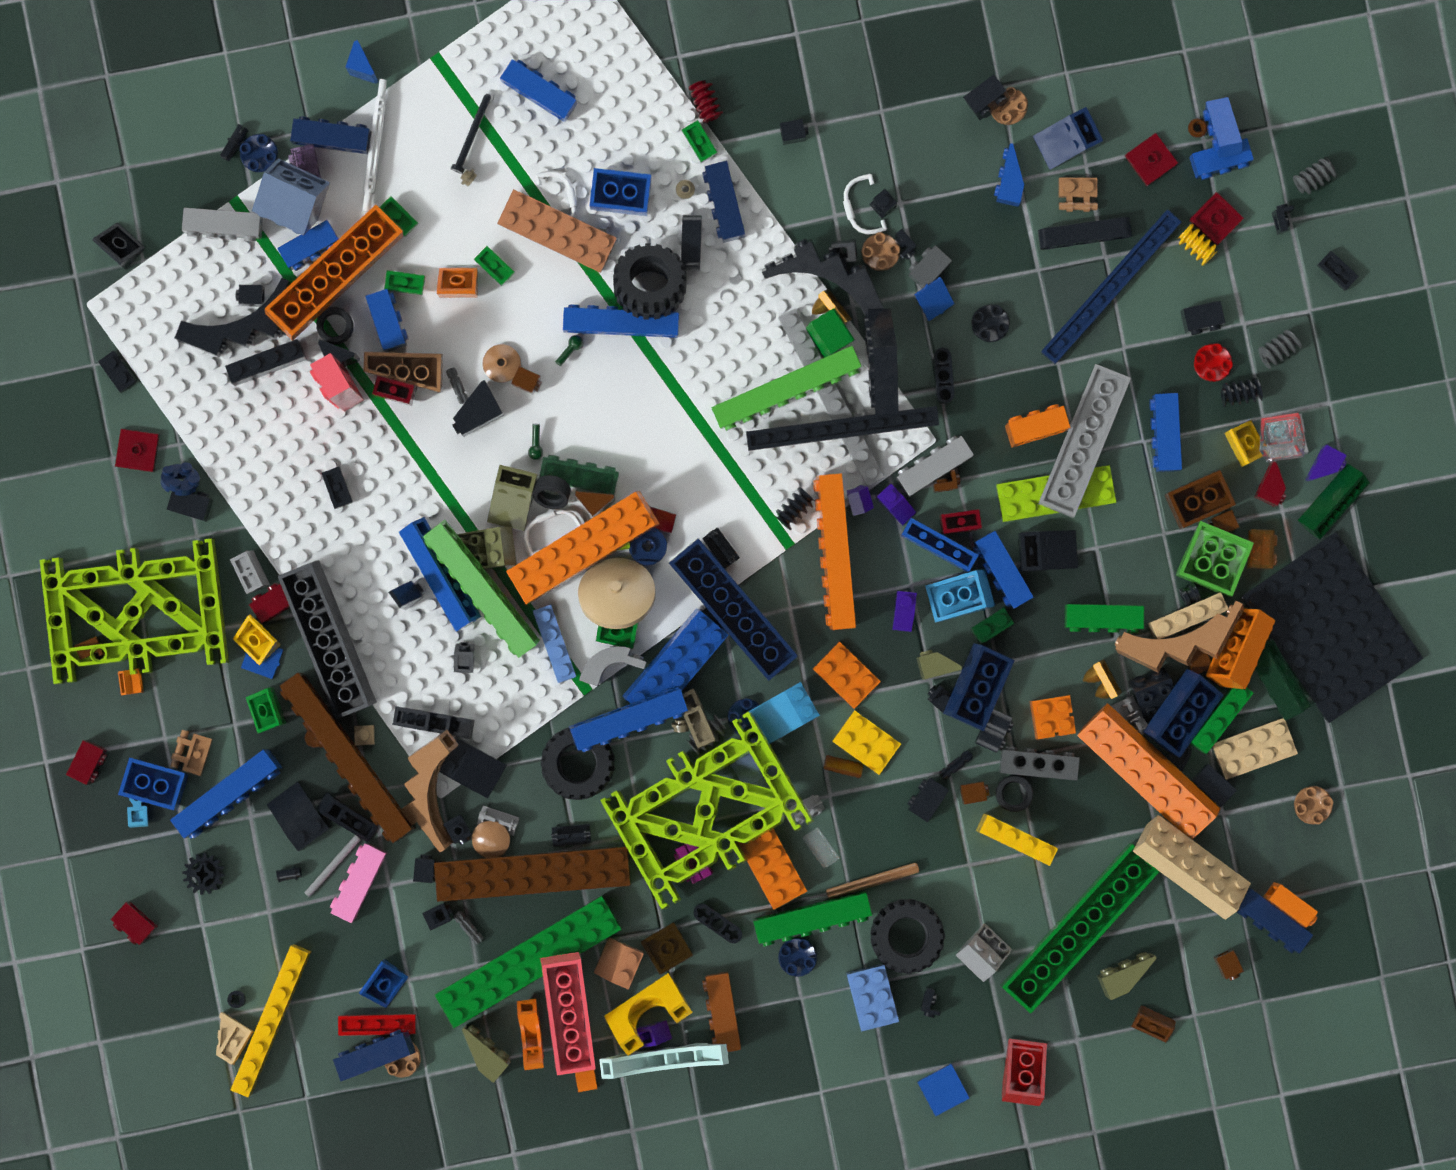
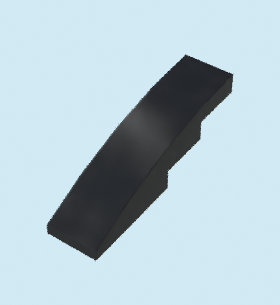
M396 706L392 725L440 734L448 730L452 736L471 739L475 720Z

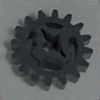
M204 853L203 857L200 854H196V860L191 857L189 858L191 864L186 863L184 865L188 869L182 872V874L187 875V878L183 879V881L189 882L187 888L194 887L193 893L200 890V895H204L206 890L208 894H211L212 888L218 890L217 884L224 883L220 878L226 875L221 873V870L225 867L218 865L221 860L215 861V855H211L208 858V853ZM201 861L200 867L193 869L195 864ZM210 863L215 867L216 871L212 870ZM205 869L208 876L203 879V875H200V872ZM192 877L196 878V880L198 881V885L194 882ZM211 878H215V881L210 886H207L208 881Z

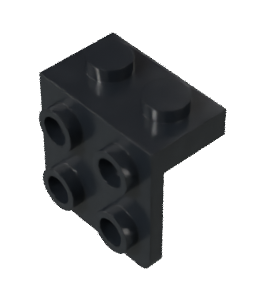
M1164 667L1160 669L1159 673L1153 670L1150 673L1137 676L1128 681L1130 688L1137 698L1143 719L1146 722L1152 720L1174 688L1172 679Z

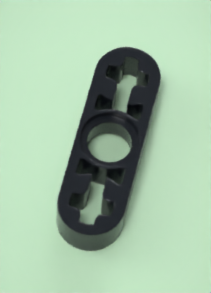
M703 903L696 905L693 914L699 922L729 943L735 944L742 939V931L738 926L708 905ZM698 908H706L705 912L709 916L711 912L715 914L711 917L709 924L705 922L708 919L705 916L698 917ZM715 918L722 919L723 927L715 929L712 921ZM727 923L731 925L728 927L729 930L738 931L737 935L739 937L737 939L733 938L731 940L728 932H725V935L721 933L726 928Z

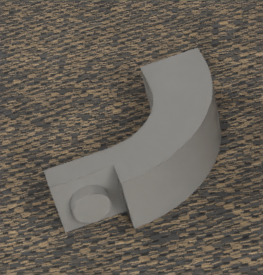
M606 648L589 659L583 668L579 681L599 686L603 672L610 665L626 663L645 669L647 662L643 661L644 657L636 654L630 657V648Z

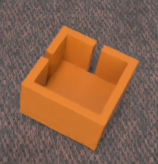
M1070 695L1029 701L1036 739L1055 737V733L1056 736L1076 733L1074 717L1069 716V713L1073 712Z

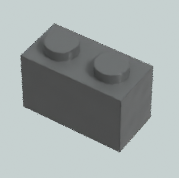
M936 245L932 249L928 247L922 254L924 258L919 263L915 261L909 268L911 272L908 276L922 289L926 284L935 281L952 262Z

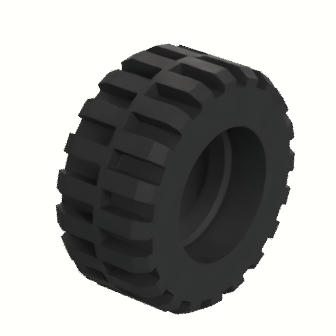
M645 243V246L642 247L640 244L634 246V250L628 249L625 251V256H620L618 264L614 267L613 286L618 304L623 306V310L627 313L632 312V316L636 318L642 316L644 320H649V317H654L656 320L660 319L661 315L665 317L670 315L671 310L676 311L679 308V304L683 302L684 294H686L687 276L685 265L680 261L677 253L672 254L670 248L666 247L664 249L660 244L651 246V243ZM653 271L663 275L668 280V283L658 291L645 292L636 288L632 280L640 273Z
M566 728L557 732L546 743L541 759L542 775L547 785L556 794L573 800L588 799L600 793L610 782L615 768L614 754L609 743L593 745L591 751L596 759L594 773L584 781L568 779L561 771L560 758L562 753L570 746L575 745L570 729Z
M899 899L888 903L874 918L870 931V940L873 951L886 967L898 973L912 974L914 972H922L923 969L929 968L935 960H938L939 954L944 948L945 933L939 916L931 907L914 899ZM903 918L917 920L925 930L926 938L924 945L913 954L899 953L890 943L889 933L892 926Z

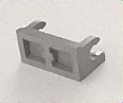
M253 550L245 551L230 559L246 594L256 592L258 589L270 585Z

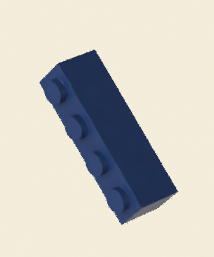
M299 116V119L293 118L290 141L293 145L368 155L371 131L363 124L348 126L346 122L337 121V124L329 123V120L326 119L311 121L309 117Z
M727 161L705 166V172H702L704 183L709 185L710 190H707L709 202L713 201L714 209H711L713 220L718 221L719 227H716L718 239L722 238L723 243L745 238V231Z
M1248 888L1237 913L1245 919L1247 917L1251 918L1254 921L1252 924L1261 931L1263 928L1269 932L1268 936L1274 941L1278 942L1280 940L1285 944L1283 947L1293 954L1295 951L1300 954L1313 934L1254 890Z
M400 1029L390 1033V1038L384 1039L382 1036L372 1040V1045L367 1046L364 1043L356 1046V1051L350 1053L349 1050L338 1053L339 1057L333 1059L340 1081L350 1079L416 1053L409 1032H401Z

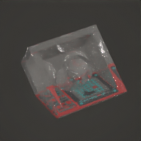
M1299 413L1261 418L1259 451L1266 462L1304 457L1305 439Z

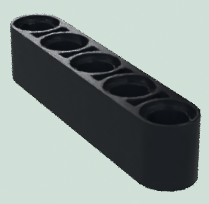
M1130 217L1038 230L1040 250L1119 240L1133 236Z

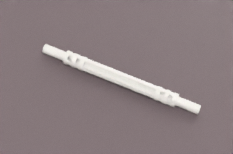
M384 79L379 80L378 95L375 98L363 188L365 193L363 212H368L371 209L372 194L375 193L387 101L385 99L387 80Z

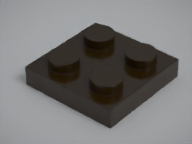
M674 922L640 941L659 975L693 956Z

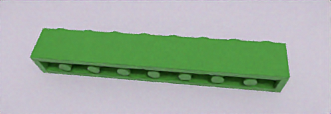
M850 346L711 408L720 429L725 428L728 431L737 427L736 423L740 421L746 423L753 420V416L758 413L761 416L772 411V407L778 405L781 408L788 405V400L796 398V400L802 399L811 390L815 393L824 389V385L827 383L836 384L842 381L841 377L849 375V377L857 375L860 373L859 369H862L854 347Z
M445 519L423 536L427 547L434 550L438 561L441 564H445L449 569L450 576L460 583L461 590L471 597L473 605L482 611L487 623L494 626L498 637L501 640H505L509 651L513 655L520 658L538 644L540 639Z

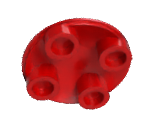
M1208 344L1200 348L1196 353L1194 368L1202 379L1210 382L1220 381L1230 373L1232 357L1228 350L1220 344Z

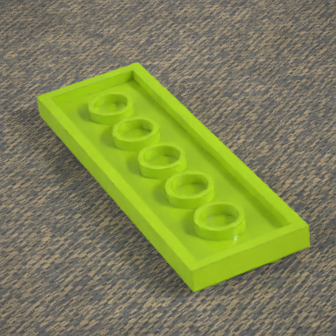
M1110 465L1094 468L1078 510L1116 503ZM1050 475L996 484L1002 522L1059 513L1038 504Z

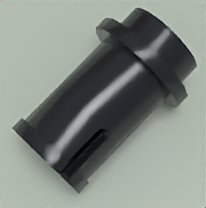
M293 865V868L277 870L276 876L278 882L292 879L297 881L299 878H302L300 866L296 867V865Z

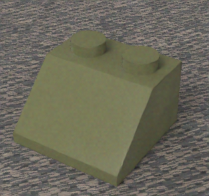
M932 650L921 652V657L916 658L922 680L962 670L961 665L938 652L933 653Z

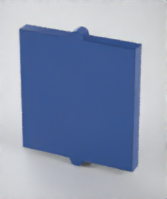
M941 277L930 284H926L923 289L914 294L928 321L939 314H943V311L954 305Z
M277 648L261 665H258L244 652L245 658L241 668L273 679L277 667L280 666L279 661L283 649Z

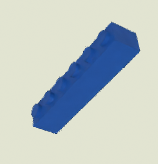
M570 304L568 307H564V333L678 338L679 313L673 310L666 317L661 315L660 319L655 320L654 317H649V320H644L642 316L636 318L632 316V312L627 313L624 310H618V307L615 306L599 309V306L595 305L580 308V305Z
M425 517L407 525L399 531V534L457 632L482 616L473 605L471 597L461 590L460 583L450 576L449 569L445 564H441L438 561L434 550L428 548L425 544L423 536L431 528Z
M675 687L569 726L577 750L585 752L593 749V745L610 743L612 738L618 737L620 739L630 735L629 732L637 730V732L646 730L648 725L653 723L660 725L665 723L667 718L673 717L675 719L682 717L688 709L681 689Z

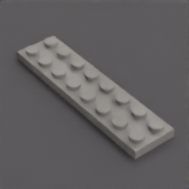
M1095 364L1071 422V428L1067 432L1038 503L1039 505L1069 517H1075L1131 380L1130 377Z

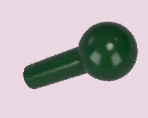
M573 335L569 338L568 347L555 361L557 365L562 366L574 350L582 348L583 339L580 336Z
M536 423L532 424V446L528 450V455L533 460H539L543 456V449L540 447V424Z

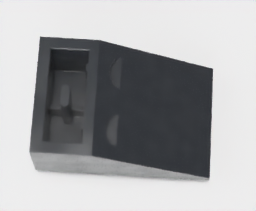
M1076 530L1022 532L1018 534L1021 572L1078 568Z

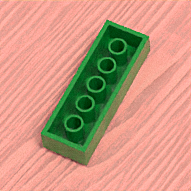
M862 891L755 918L753 922L758 943H763V946L775 944L774 940L782 939V942L794 939V935L800 934L801 937L812 935L813 930L819 929L820 932L831 930L833 925L838 924L839 927L850 925L849 921L857 920L858 923L869 920L868 917L872 916L867 893Z

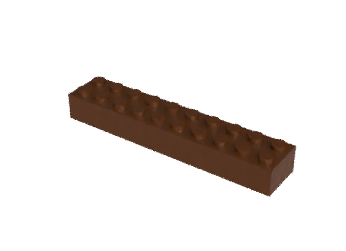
M298 672L281 684L280 688L282 690L280 693L283 698L293 704L291 709L297 716L303 718L304 722L302 724L306 730L313 732L316 736L314 740L320 748L324 747L327 751L325 756L331 763L337 765L338 769L336 771L340 777L348 780L350 791L354 795L358 794L361 798L359 803L364 810L371 812L372 816L370 818L374 824L381 826L384 830L382 832L384 838L388 842L392 841V843H395L414 830L415 826L411 825L401 812L402 808L339 721L335 719L333 713L305 674Z
M626 846L434 863L437 902L631 885L629 856Z

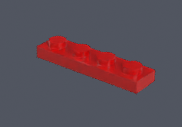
M416 1014L338 1016V1036L390 1035V1033L400 1029L401 1032L408 1031L409 1034H416Z

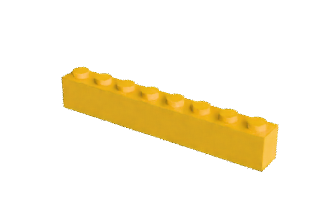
M294 944L290 946L230 1089L231 1091L245 1097L252 1095L311 951Z

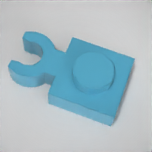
M129 798L133 807H127L128 827L148 826V807L142 806L144 803L142 801H135Z

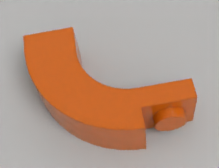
M536 999L517 1001L524 1070L544 1068L543 1040Z

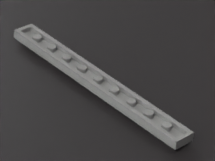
M796 309L778 317L803 366L822 359ZM827 383L824 385V389L817 392L832 420L852 417L835 384ZM863 436L842 439L866 486H870L884 478Z

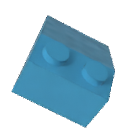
M975 570L925 586L935 623L995 607L985 570Z
M801 682L749 711L753 714L769 744L820 716Z

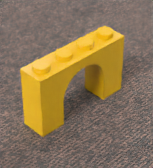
M983 814L976 829L977 832L1049 866L1058 848L987 814Z
M669 973L604 1016L618 1044L627 1056L644 1046L637 1033L636 1025L641 1015L650 1008L656 1006L666 1007L676 1023L693 1013Z

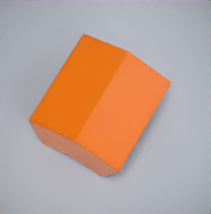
M135 669L137 674L132 675L130 670L118 672L121 696L144 693L142 675L139 674L141 669Z

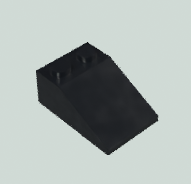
M456 736L454 739L458 746L449 753L441 766L440 773L488 799L507 765Z
M296 782L267 804L283 832L298 852L332 828L299 782Z

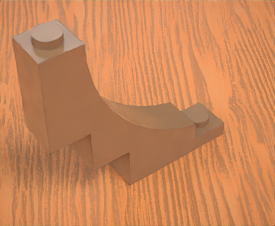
M1235 601L1234 605H1230L1226 615L1228 617L1217 613L1202 627L1175 638L1147 639L1124 632L1122 636L1117 638L1115 649L1117 653L1158 673L1167 656L1187 666L1190 664L1197 649L1218 659L1245 608L1242 603Z

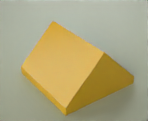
M1252 420L1224 433L1241 467L1268 454Z
M251 614L247 616L233 638L258 665H261L281 645Z

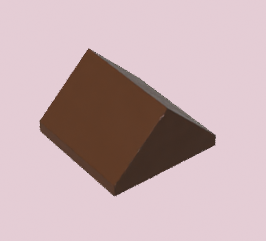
M575 491V496L592 517L597 516L615 502V496L612 494Z

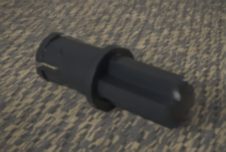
M237 125L232 136L227 138L228 142L220 154L222 159L226 161L231 160L249 131L247 128L244 127L242 132L239 133L242 125Z

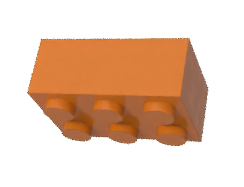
M1058 404L1047 407L1041 413L1040 410L1029 412L1027 417L1024 418L1021 415L1012 417L1005 425L1011 448L1060 434L1071 428L1064 406L1059 407Z

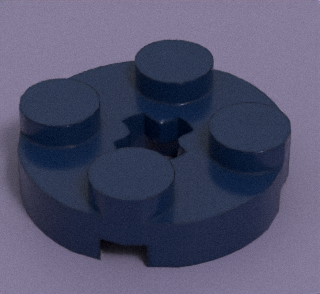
M190 463L165 466L162 469L160 483L167 492L170 490L175 492V495L186 496L194 493L199 486L200 476Z
M653 528L630 542L629 552L639 564L654 565L665 556L667 541L659 530ZM646 541H650V544L654 545L649 552L642 548Z

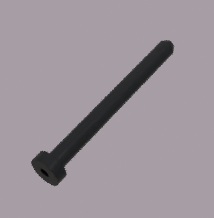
M489 94L483 96L456 164H452L450 168L454 172L463 174L465 170L462 167L490 102L491 95Z

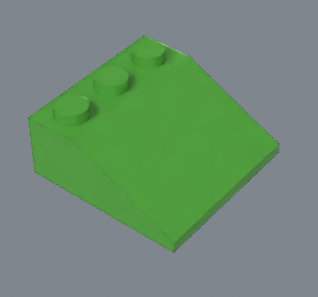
M1200 521L1181 560L1176 576L1217 593H1222L1224 596L1232 597L1254 543Z

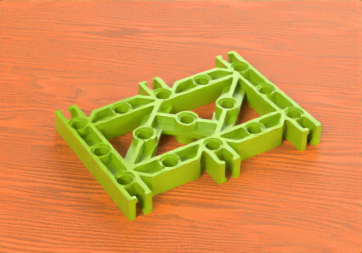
M212 538L204 539L205 543H208V555H201L200 545L203 544V541H192L195 561L190 557L183 556L145 561L141 565L139 549L130 548L132 564L126 565L124 559L125 551L116 550L118 570L113 566L70 570L64 574L63 558L58 557L52 558V562L56 564V573L50 574L48 564L51 563V560H39L53 684H63L61 668H67L69 677L67 682L72 683L77 682L75 663L78 666L84 667L124 662L127 657L131 675L137 674L135 669H137L138 658L144 659L145 669L142 670V673H152L151 653L156 657L197 653L201 652L205 647L207 665H215L213 649L220 648L222 657L220 663H229L215 540ZM205 559H209L211 562L208 569L202 567V562ZM170 563L172 565V571L171 573L166 574L164 572V567L166 564ZM132 568L134 576L128 579L126 571ZM91 573L96 575L94 583H89L88 576ZM196 576L201 616L156 581ZM53 578H56L58 581L55 588L50 586V581ZM128 584L137 593L124 606L123 611L115 619L105 609L101 608L79 590ZM209 597L215 599V604L212 607H208L206 603ZM174 601L177 604V608L174 612H170L168 606ZM154 604L164 614L168 615L190 633L141 639L132 630ZM134 606L139 610L138 615L135 617L130 613L131 608ZM68 607L114 643L73 648ZM95 611H98L100 619L95 622L92 615ZM57 616L62 618L60 626H56L54 623V619ZM213 635H218L220 641L214 646L211 643V638ZM177 639L181 642L179 650L173 648V642ZM138 644L143 647V652L140 655L135 653V647ZM91 649L90 656L80 660L77 651ZM96 649H103L105 652L103 659L96 658L94 654ZM61 654H65L67 658L64 664L59 663V656Z
M751 712L742 715L744 718L749 719L752 726L746 732L740 725L743 722L741 719L732 721L742 740L731 738L696 759L695 767L684 751L678 753L680 759H683L686 765L684 769L679 771L674 764V758L668 759L666 762L676 780L664 778L631 798L629 806L621 791L616 790L611 793V796H615L620 805L615 810L609 803L611 801L610 797L600 800L661 909L665 910L670 907L662 896V893L667 890L673 897L672 901L674 903L682 900L672 881L682 883L716 863L719 855L726 868L733 870L737 865H732L728 857V853L735 851L740 858L737 860L738 864L745 863L748 860L738 842L746 844L752 842L782 824L785 815L795 831L802 829L794 817V814L799 811L807 819L805 820L807 825L814 822ZM752 733H757L758 740L755 743H751L749 740ZM723 752L725 759L723 762L718 763L716 757L719 753ZM750 753L770 789L715 775V773ZM775 766L777 774L771 777L768 773L769 768ZM690 772L692 779L686 783L683 779L684 774ZM738 786L744 788L742 796L736 795L735 791ZM690 788L702 791L699 803L696 806L693 825L648 814ZM653 792L659 794V799L656 802L651 800ZM721 796L765 808L725 833L712 831L715 817L718 814ZM792 799L797 803L794 810L788 808V802ZM708 805L711 808V813L705 816L702 811ZM624 811L626 814V819L623 822H620L618 819V815L620 812ZM758 819H761L764 823L763 828L760 830L755 828V822ZM676 825L678 828V832L676 835L672 836L670 834V828L671 826ZM644 833L699 848L663 868ZM724 839L730 841V847L726 850L722 848V841ZM642 844L645 848L644 854L639 855L637 853V847ZM693 858L697 861L695 869L689 867V861ZM659 878L664 881V886L661 889L656 887V881Z

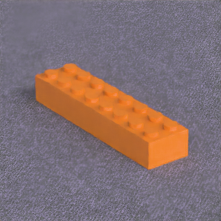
M377 205L373 206L265 308V314L293 341L403 237V231Z
M842 473L816 476V480H813L814 492L818 493V499H815V509L819 511L820 518H817V530H821V538H818L819 549H823L820 565L825 571V576H822V586L826 588L827 595H823L824 606L828 607V614H825L826 626H829L831 630L856 628Z
M636 491L506 572L525 604H529L658 526L659 522L642 493Z
M1108 703L1078 733L1077 736L1174 827L1192 840L1217 817L1221 808Z

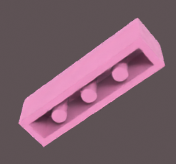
M369 843L359 846L356 852L358 858L355 863H351L347 871L349 873L347 881H342L339 887L341 893L338 898L335 897L330 905V908H332L331 914L350 923L355 921L387 852Z

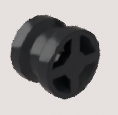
M1194 583L1189 584L1187 588L1179 589V594L1186 606L1191 605L1193 601L1201 600L1199 591Z

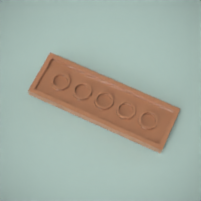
M514 189L497 222L498 225L599 273L602 272L617 240L612 235Z

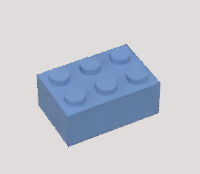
M884 964L846 973L861 1032L899 1022Z

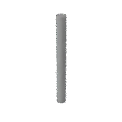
M354 835L304 892L308 897L314 894L359 843L361 838Z

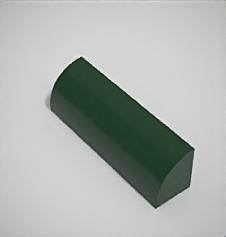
M1347 463L1343 470L1338 473L1297 521L1309 533L1320 540L1370 484L1364 473Z

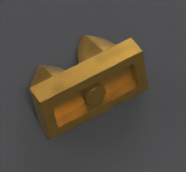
M829 289L824 290L818 295L819 298L813 305L812 314H823L835 308L844 324L852 320Z
M1104 659L1095 663L1084 675V682L1096 683L1102 681L1095 694L1098 698L1113 699L1122 693Z

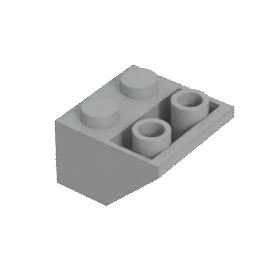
M984 923L966 941L956 956L984 982L998 970L1012 949Z

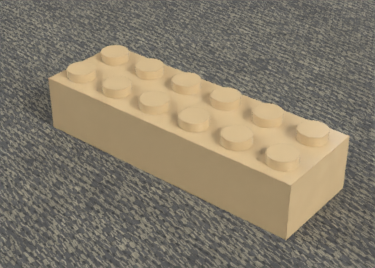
M1159 815L1146 825L1133 850L1135 854L1225 920L1238 911L1251 884Z

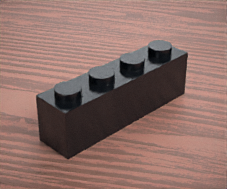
M296 339L228 364L225 367L231 384L237 386L305 361L307 358L301 342Z

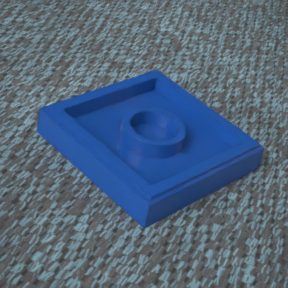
M951 1063L917 1081L935 1116L969 1099Z

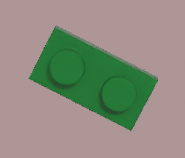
M698 120L682 129V133L700 163L717 155L716 149Z
M392 196L379 207L403 231L404 237L419 224Z
M488 246L474 258V261L501 286L515 273Z
M387 270L384 289L423 295L425 276Z

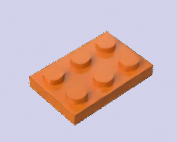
M840 641L813 668L853 709L881 682Z

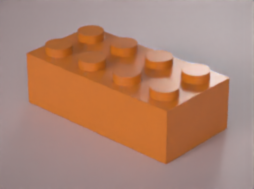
M1244 609L1219 658L1213 657L1205 677L1221 687L1246 689L1258 664L1259 657L1265 648L1269 634L1273 629L1275 620L1259 609Z
M774 829L748 844L738 842L773 910L807 892Z

